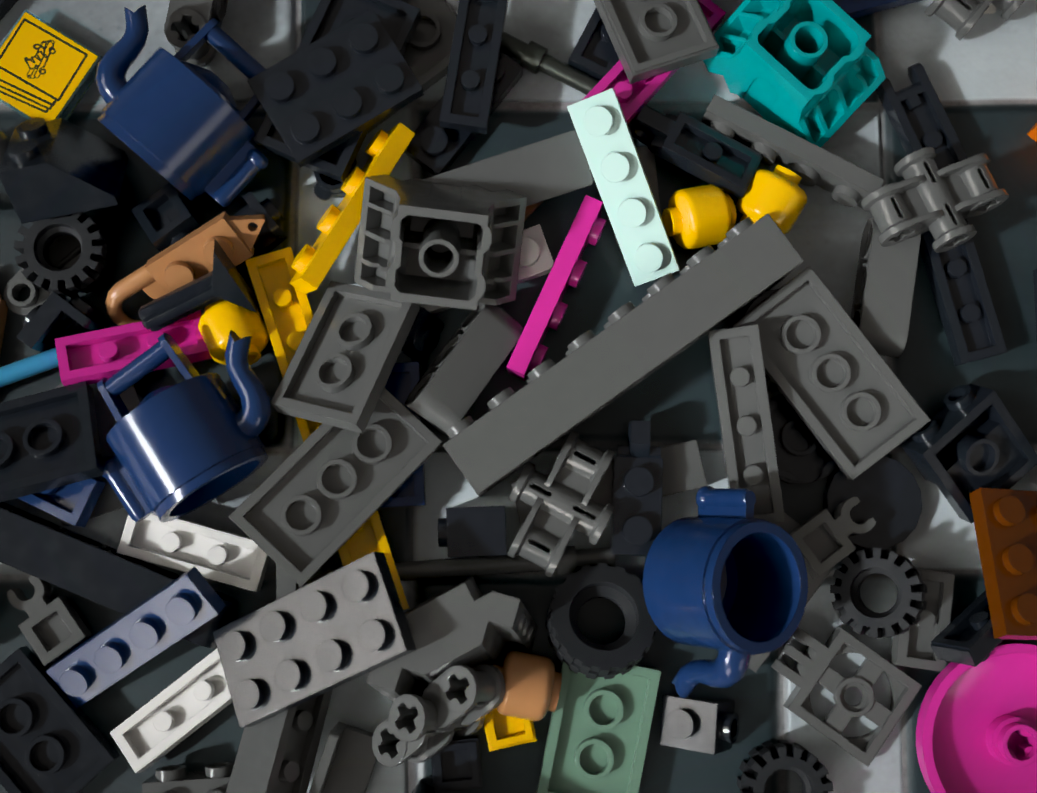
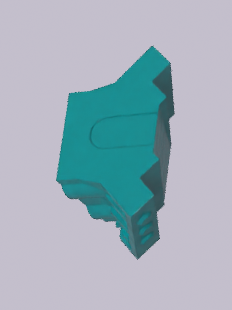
M744 0L714 34L720 47L717 55L703 60L708 72L723 75L730 93L737 94L741 99L743 98L763 116V119L819 147H822L886 79L879 57L865 45L871 38V35L833 0Z

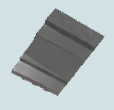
M387 174L365 177L354 282L371 291L391 293V301L477 310L478 303L500 305L515 301L527 197L508 189L491 192L477 185H462L461 187L432 183L431 181H424L419 178L399 180Z
M472 576L404 612L417 650L369 672L366 683L392 702L403 694H416L422 698L426 687L454 665H466L470 668L480 664L502 665L508 648L530 654L538 626L521 599L495 591L483 596Z

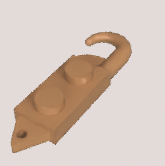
M224 211L147 260V263L115 283L108 291L105 300L107 314L118 326L140 322L141 320H134L124 313L122 309L123 302L140 290H143L151 298L157 299L213 271L215 239L235 267L254 255L255 249L253 245L265 222V215L229 216ZM249 223H256L257 226L252 227Z

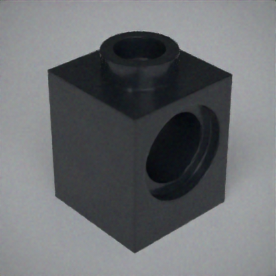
M505 506L446 508V518H438L439 547H447L448 558L507 555Z

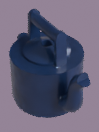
M146 5L141 6L135 12L124 7L125 33L105 53L97 67L95 78L100 95L107 103L102 109L103 113L97 120L192 202L198 195L201 196L206 191L223 207L230 205L257 173L268 166V159L250 143L256 134L246 123L260 106V102L254 94L240 112L229 87L218 76L208 69L186 61L207 41L248 79L263 72L266 68L220 28L221 23L213 18L174 56L162 47H159L127 82V71L138 58L146 44L149 26Z
M230 330L225 351L226 370L239 395L241 408L220 375L217 373L199 375L177 342L167 333L158 337L159 342L110 378L104 377L97 382L98 390L117 422L106 437L115 456L103 463L104 475L102 477L107 479L133 521L140 522L150 514L157 515L160 522H168L189 514L240 484L257 471L268 459L265 445L258 435L268 424L271 415V400L263 383L253 372L248 362L252 336L241 339L234 331ZM171 359L185 378V381L154 390L135 409L129 412L120 394L165 361Z
M701 487L696 493L698 517H684L670 523L656 537L647 554L643 571V593L646 607L657 628L666 637L675 642L718 650L716 660H692L680 668L671 683L675 684L677 694L681 698L688 697L699 683L715 688H729L741 681L749 667L751 655L773 651L787 642L799 626L805 611L808 595V577L803 555L797 543L787 531L769 521L754 518L756 496L747 488Z

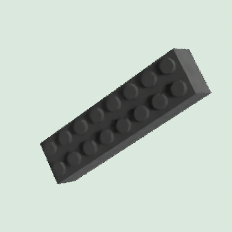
M766 214L755 223L750 217L742 220L725 234L727 237L717 245L719 249L714 251L711 245L706 246L686 262L688 265L679 272L681 276L675 279L671 273H668L647 289L648 294L641 299L643 303L635 307L629 301L613 312L607 318L609 322L603 326L605 330L598 335H595L590 329L567 346L569 349L565 353L567 357L555 364L549 358L527 374L529 377L527 380L528 384L515 393L511 387H508L493 397L487 403L489 412L477 421H474L469 415L446 432L450 440L442 446L476 494L481 497L526 465L528 461L530 462L572 430H575L707 335L708 331H713L751 304L756 298L776 286L804 262L770 215Z

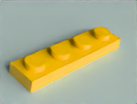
M401 122L387 132L380 129L374 135L365 149V152L370 155L362 169L356 166L341 187V190L346 193L338 207L332 204L319 220L316 228L321 231V234L313 247L307 243L294 259L291 268L297 272L289 284L302 293L307 294L318 289L359 224L365 177L390 175L414 137L415 133Z

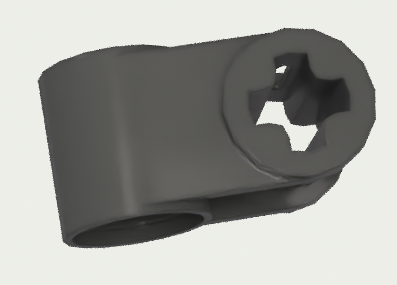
M170 0L164 24V34L168 42L175 48V52L177 53L211 19L215 18L222 25L228 0ZM206 41L186 62L204 67L215 58L217 50Z

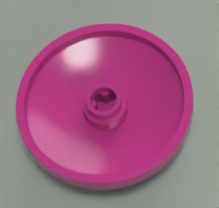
M1014 641L1001 642L990 653V656L976 667L950 662L934 679L922 701L916 725L917 758L923 778L931 793H1037V645Z

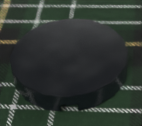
M782 394L769 399L779 480L787 484H810L829 476L837 467V464Z
M884 456L854 480L847 479L839 467L829 477L823 493L824 506H826V509L833 518L834 511L841 502L852 497H858L860 502L852 507L850 511L852 521L860 524L862 521L872 517L876 521L875 526L870 531L858 536H848L853 545L863 549H888L903 542L917 527L922 512L921 490L914 475L899 461Z

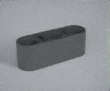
M869 218L864 227L860 244L850 318L879 355L899 358L905 349L908 338L921 234L895 245L883 247L878 240L881 235L874 218Z
M478 303L477 310L470 311L413 388L405 405L441 434L446 435V432L465 416L518 342L524 327L499 305Z

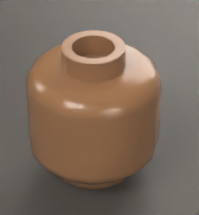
M510 651L505 656L502 665L493 664L503 674L506 683L503 701L496 707L500 714L530 721H540L547 714V711L555 712L560 695L562 673L555 672L554 663L550 658L520 651Z

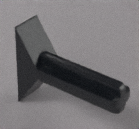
M215 239L213 271L141 306L138 314L147 330L158 331L221 299L257 313V297Z

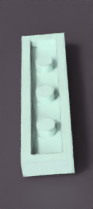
M614 87L567 106L634 286L636 287L661 278L668 273L672 274L680 271L677 258Z

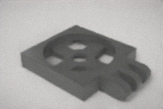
M798 627L793 636L798 642L807 646L805 652L801 653L788 643L782 649L783 653L797 662L795 667L791 669L786 663L777 659L771 666V668L796 685L783 706L860 762L869 766L922 685L840 627L835 628L824 645ZM843 653H858L865 657L855 675L845 678L830 668L829 664L835 656ZM883 671L891 687V704L889 709L874 699L872 689ZM816 683H819L833 693V700L835 702L823 722L816 718L810 701V692ZM849 687H857L861 691L862 699L857 705H848L844 700V693ZM865 716L878 726L870 733L862 736H841L852 717Z

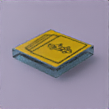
M25 9L0 45V103L28 120L43 118L45 121L62 118L67 121L94 82L98 63L103 57Z

